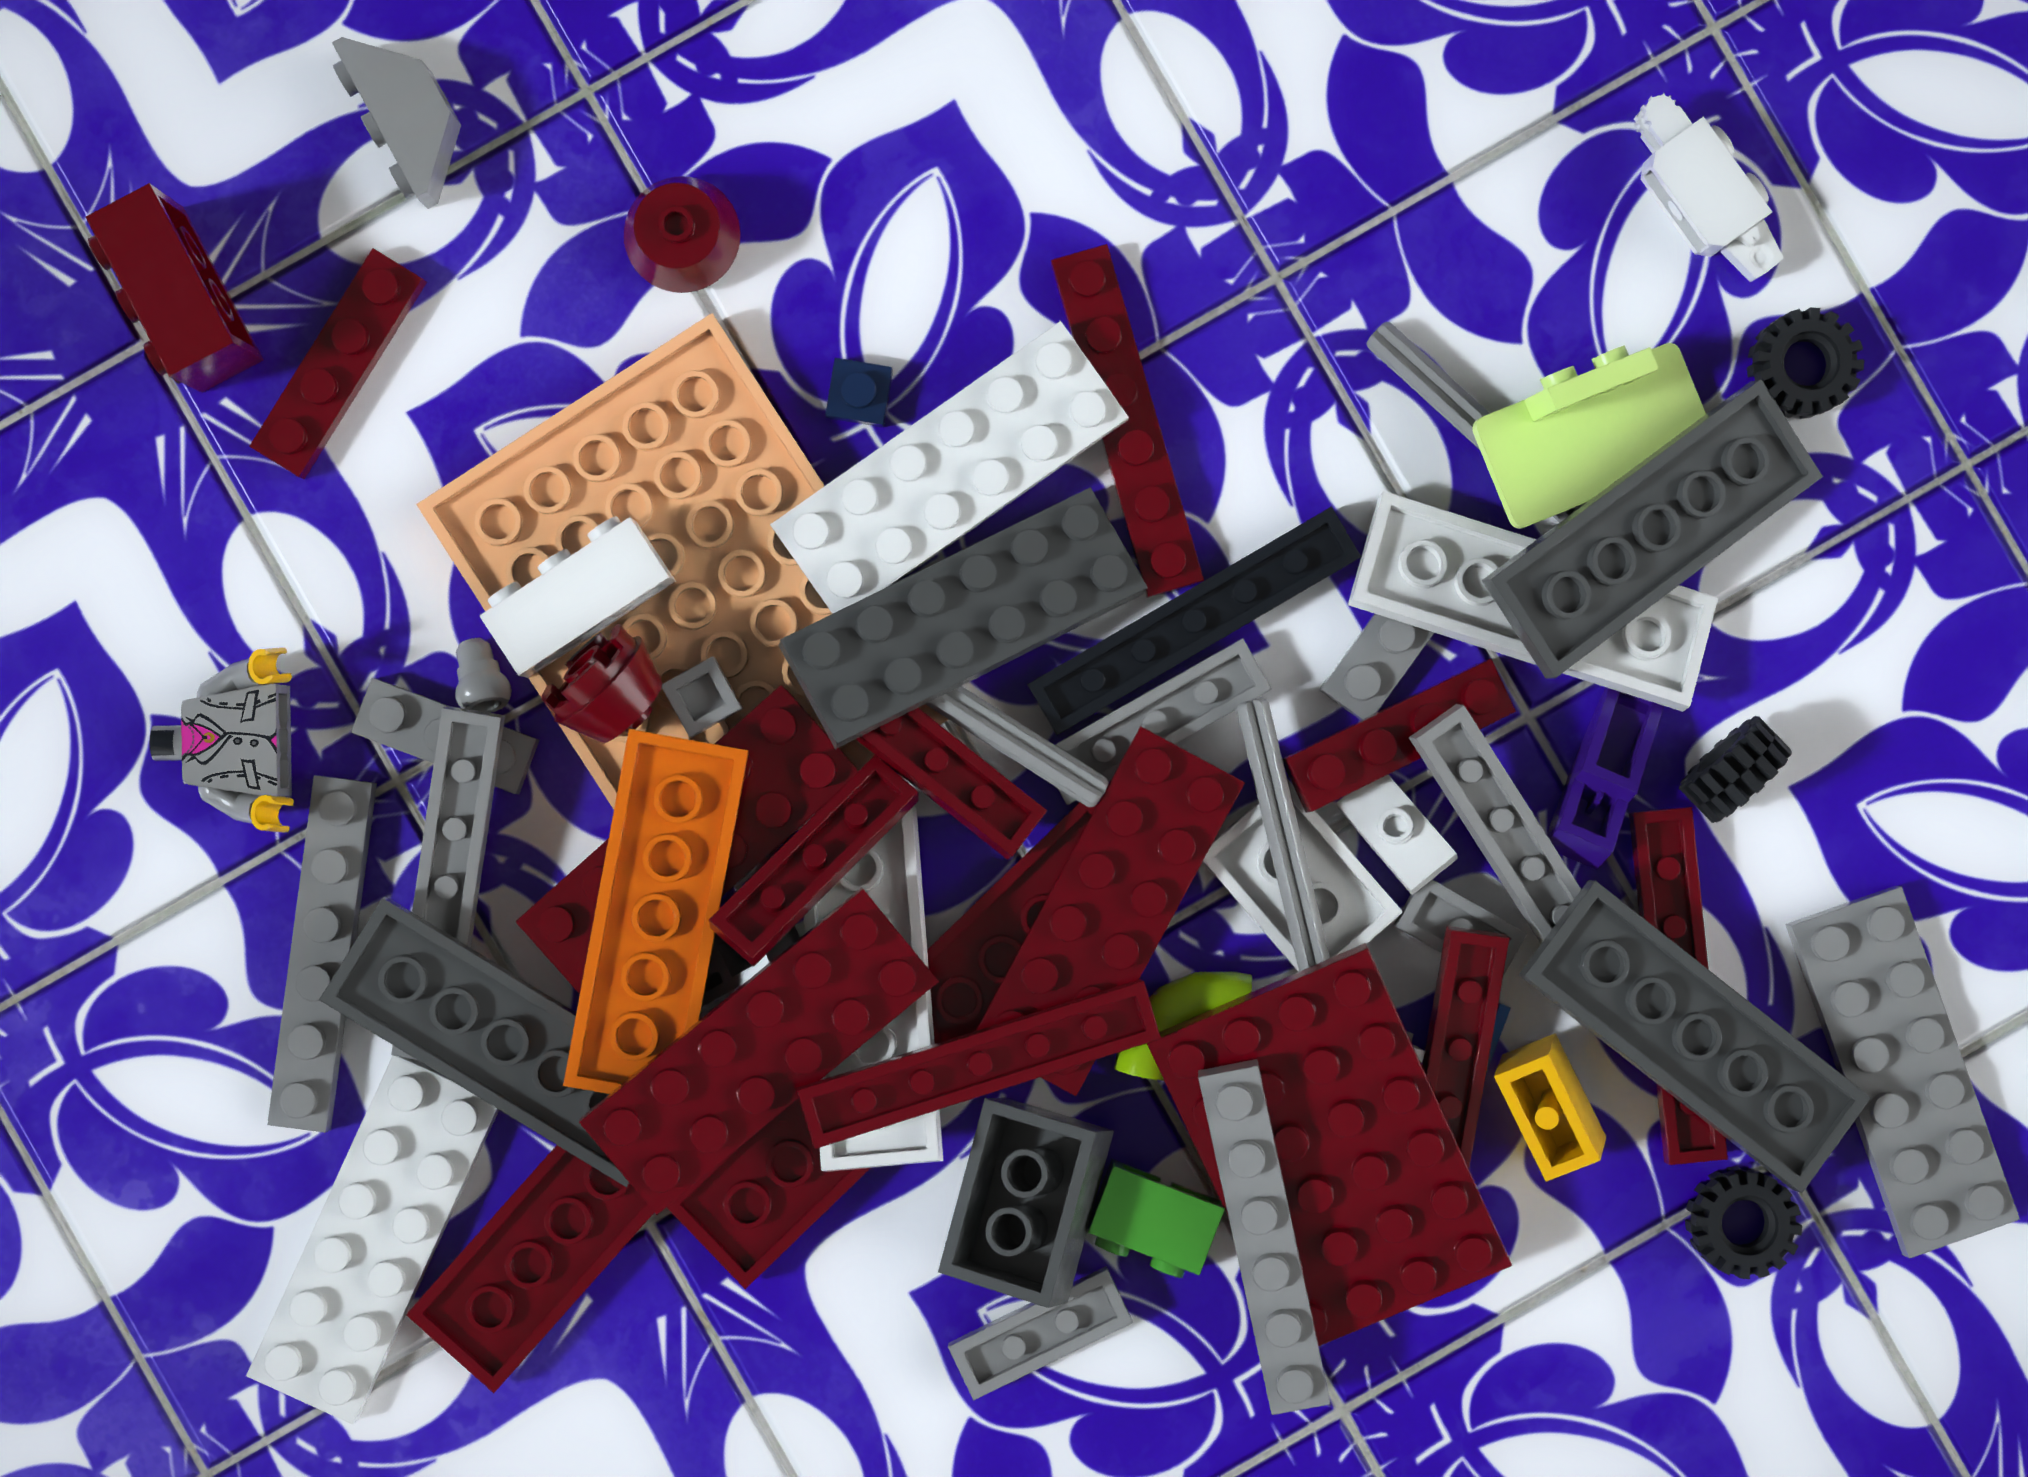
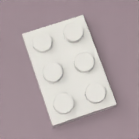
M1287 779L1329 956L1332 958L1359 945L1367 944L1401 915L1403 911L1316 811L1305 812L1292 783ZM1258 802L1213 841L1203 862L1299 972Z

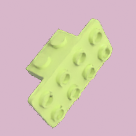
M1666 343L1653 349L1650 347L1631 355L1628 354L1625 345L1591 359L1595 369L1577 375L1574 366H1570L1540 379L1544 390L1523 401L1487 414L1474 422L1472 427L1473 434L1508 520L1513 527L1518 529L1525 528L1590 501L1706 415L1677 345Z

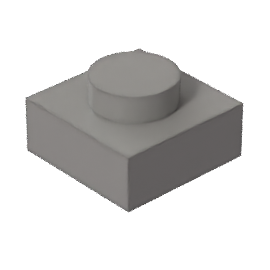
M713 656L662 685L664 693L688 736L691 738L744 709L716 658Z

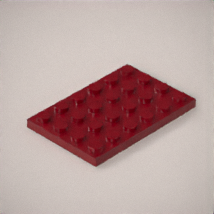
M1366 943L1159 1032L1161 1039L1147 1043L1227 1215V1207L1198 1079V1070L1254 1059L1258 1060L1319 1346L1512 1266L1507 1250Z

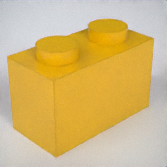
M1556 1033L1502 1054L1494 1078L1545 1181L1547 1182L1601 1161L1606 1135Z

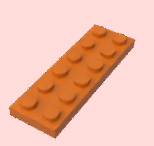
M629 729L563 1086L610 1094L700 1020L715 932L710 928L709 919L721 906L749 750Z

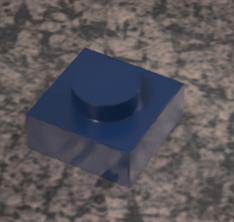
M835 358L826 407V418L884 427L893 367Z

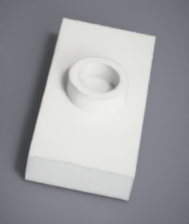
M1389 775L1345 795L1336 803L1341 813L1411 895L1415 894L1458 859L1457 853Z

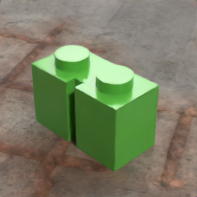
M1111 1159L1088 1226V1233L1097 1236L1094 1244L1101 1249L1123 1257L1128 1256L1130 1249L1152 1257L1149 1264L1151 1267L1177 1278H1183L1185 1270L1200 1276L1225 1210L1221 1200L1171 1182L1170 1186L1160 1183L1161 1177Z

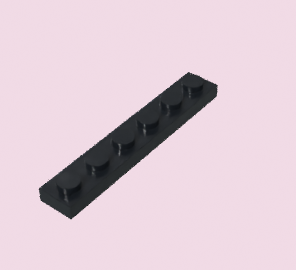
M1331 506L1030 682L1027 686L1055 734L1058 735L1361 558V555Z

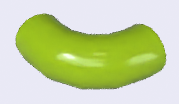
M1194 972L1159 987L1149 997L1159 1032L1251 993L1252 975L1239 972ZM1147 1043L1116 1053L1115 1070L1132 1076L1164 1081Z

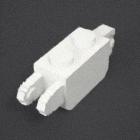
M1665 93L1656 97L1651 96L1648 99V103L1641 106L1640 112L1633 119L1636 122L1634 124L1637 127L1636 132L1641 133L1640 138L1652 153L1643 163L1641 181L1695 255L1712 257L1720 251L1749 282L1754 281L1784 259L1764 218L1772 213V210L1767 205L1769 196L1765 187L1755 175L1743 172L1732 156L1734 154L1732 142L1720 127L1716 125L1711 127L1704 116L1692 124L1682 108L1675 105L1676 100H1672L1671 96L1667 97Z

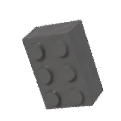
M1006 1097L985 1098L938 1273L1046 1308L1067 1303L1114 1130Z

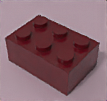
M148 183L86 216L94 233V236L88 238L89 246L101 266L105 270L112 268L122 286L121 289L116 291L117 299L133 323L141 322L150 341L143 344L144 350L151 364L161 376L168 374L176 383H183L203 393L263 361L255 342L183 206Z

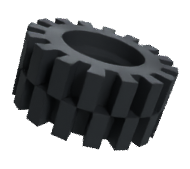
M1810 307L1805 311H1800V309L1790 311L1761 330L1755 338L1758 340L1757 343L1750 347L1748 358H1753V363L1747 367L1748 378L1755 377V380L1761 379L1780 410H1782V413L1787 418L1799 415L1800 419L1811 418L1827 412L1849 398L1847 394L1855 390L1860 382V379L1856 378V374L1864 370V359L1857 360V352L1863 349L1860 339L1855 342L1851 340L1849 334L1854 331L1853 327L1849 323L1842 326L1836 321L1839 315L1832 311L1825 315L1820 314L1821 308ZM1809 342L1822 351L1826 360V369L1822 379L1817 384L1810 386L1800 385L1787 375L1784 367V357L1788 348L1793 343Z
M1753 716L1751 720L1744 721L1739 728L1736 727L1729 732L1724 740L1721 739L1709 753L1699 759L1700 762L1688 771V775L1682 779L1679 789L1711 823H1717L1725 816L1728 817L1733 814L1738 806L1742 807L1755 792H1760L1765 787L1764 784L1778 774L1777 770L1787 763V758L1791 756L1792 751L1759 716Z
M1737 1166L1726 1167V1173L1715 1171L1709 1174L1708 1177L1711 1181L1706 1185L1699 1182L1694 1189L1698 1193L1695 1202L1688 1200L1686 1210L1691 1212V1219L1685 1220L1686 1230L1692 1233L1693 1238L1690 1239V1242L1694 1249L1702 1254L1701 1257L1718 1270L1728 1275L1734 1274L1741 1279H1750L1752 1274L1759 1278L1769 1276L1768 1269L1773 1266L1780 1270L1787 1264L1783 1259L1784 1255L1787 1252L1794 1255L1798 1248V1245L1793 1243L1794 1235L1802 1236V1225L1796 1222L1795 1217L1801 1215L1799 1206L1790 1199L1793 1195L1786 1187L1780 1185L1777 1180L1748 1167L1746 1170ZM1741 1200H1750L1761 1208L1764 1215V1228L1760 1236L1753 1242L1742 1245L1734 1244L1726 1238L1723 1232V1215L1726 1209L1733 1203Z

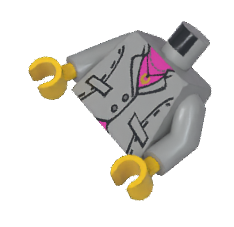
M285 647L257 649L251 654L250 658L232 663L200 684L196 698L182 701L181 725L153 726L149 742L151 757L154 761L182 760V779L184 784L198 786V792L203 801L236 821L253 824L256 829L261 831L282 833L289 832L290 826H283L278 818L279 810L282 805H294V800L290 798L292 797L290 686L275 684L286 683L292 679L291 673L279 674L276 668L278 656L287 653Z

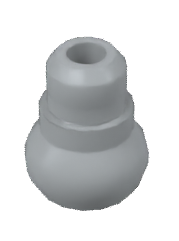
M471 638L461 642L456 650L459 664L457 669L459 683L455 690V697L458 705L464 709L488 713L504 708L510 700L512 689L507 677L500 672L497 660L493 658L491 645L482 638Z

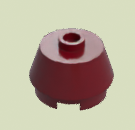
M671 177L658 181L646 188L632 204L624 225L625 249L635 270L650 284L670 292H694L717 282L733 264L740 245L739 219L729 199L712 184L693 177Z
M616 624L612 629L610 640L600 632L582 646L564 664L568 670L563 678L565 682L560 689L551 684L545 688L542 694V701L555 713V722L599 743L609 742L622 732L628 733L629 729L639 727L652 712L650 705L658 696L663 685L640 636L632 637L620 624Z

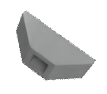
M344 37L333 41L332 44L341 61L333 65V68L350 97L357 93L361 95L369 110L368 113L361 116V119L377 147L380 148L387 144L397 163L389 167V170L406 199L415 195L427 209L438 204L461 123L434 74L422 60Z

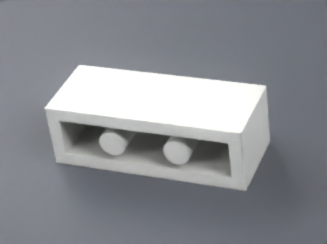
M617 516L604 521L587 534L591 543L572 555L568 549L559 551L537 567L542 575L524 587H521L518 581L513 582L497 591L488 599L492 608L479 616L518 676L531 677L676 582L639 524L631 517L623 522Z

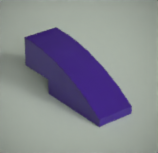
M1605 687L1567 777L1547 833L1558 854L1597 870L1613 853L1628 803L1638 792L1664 709L1663 705Z

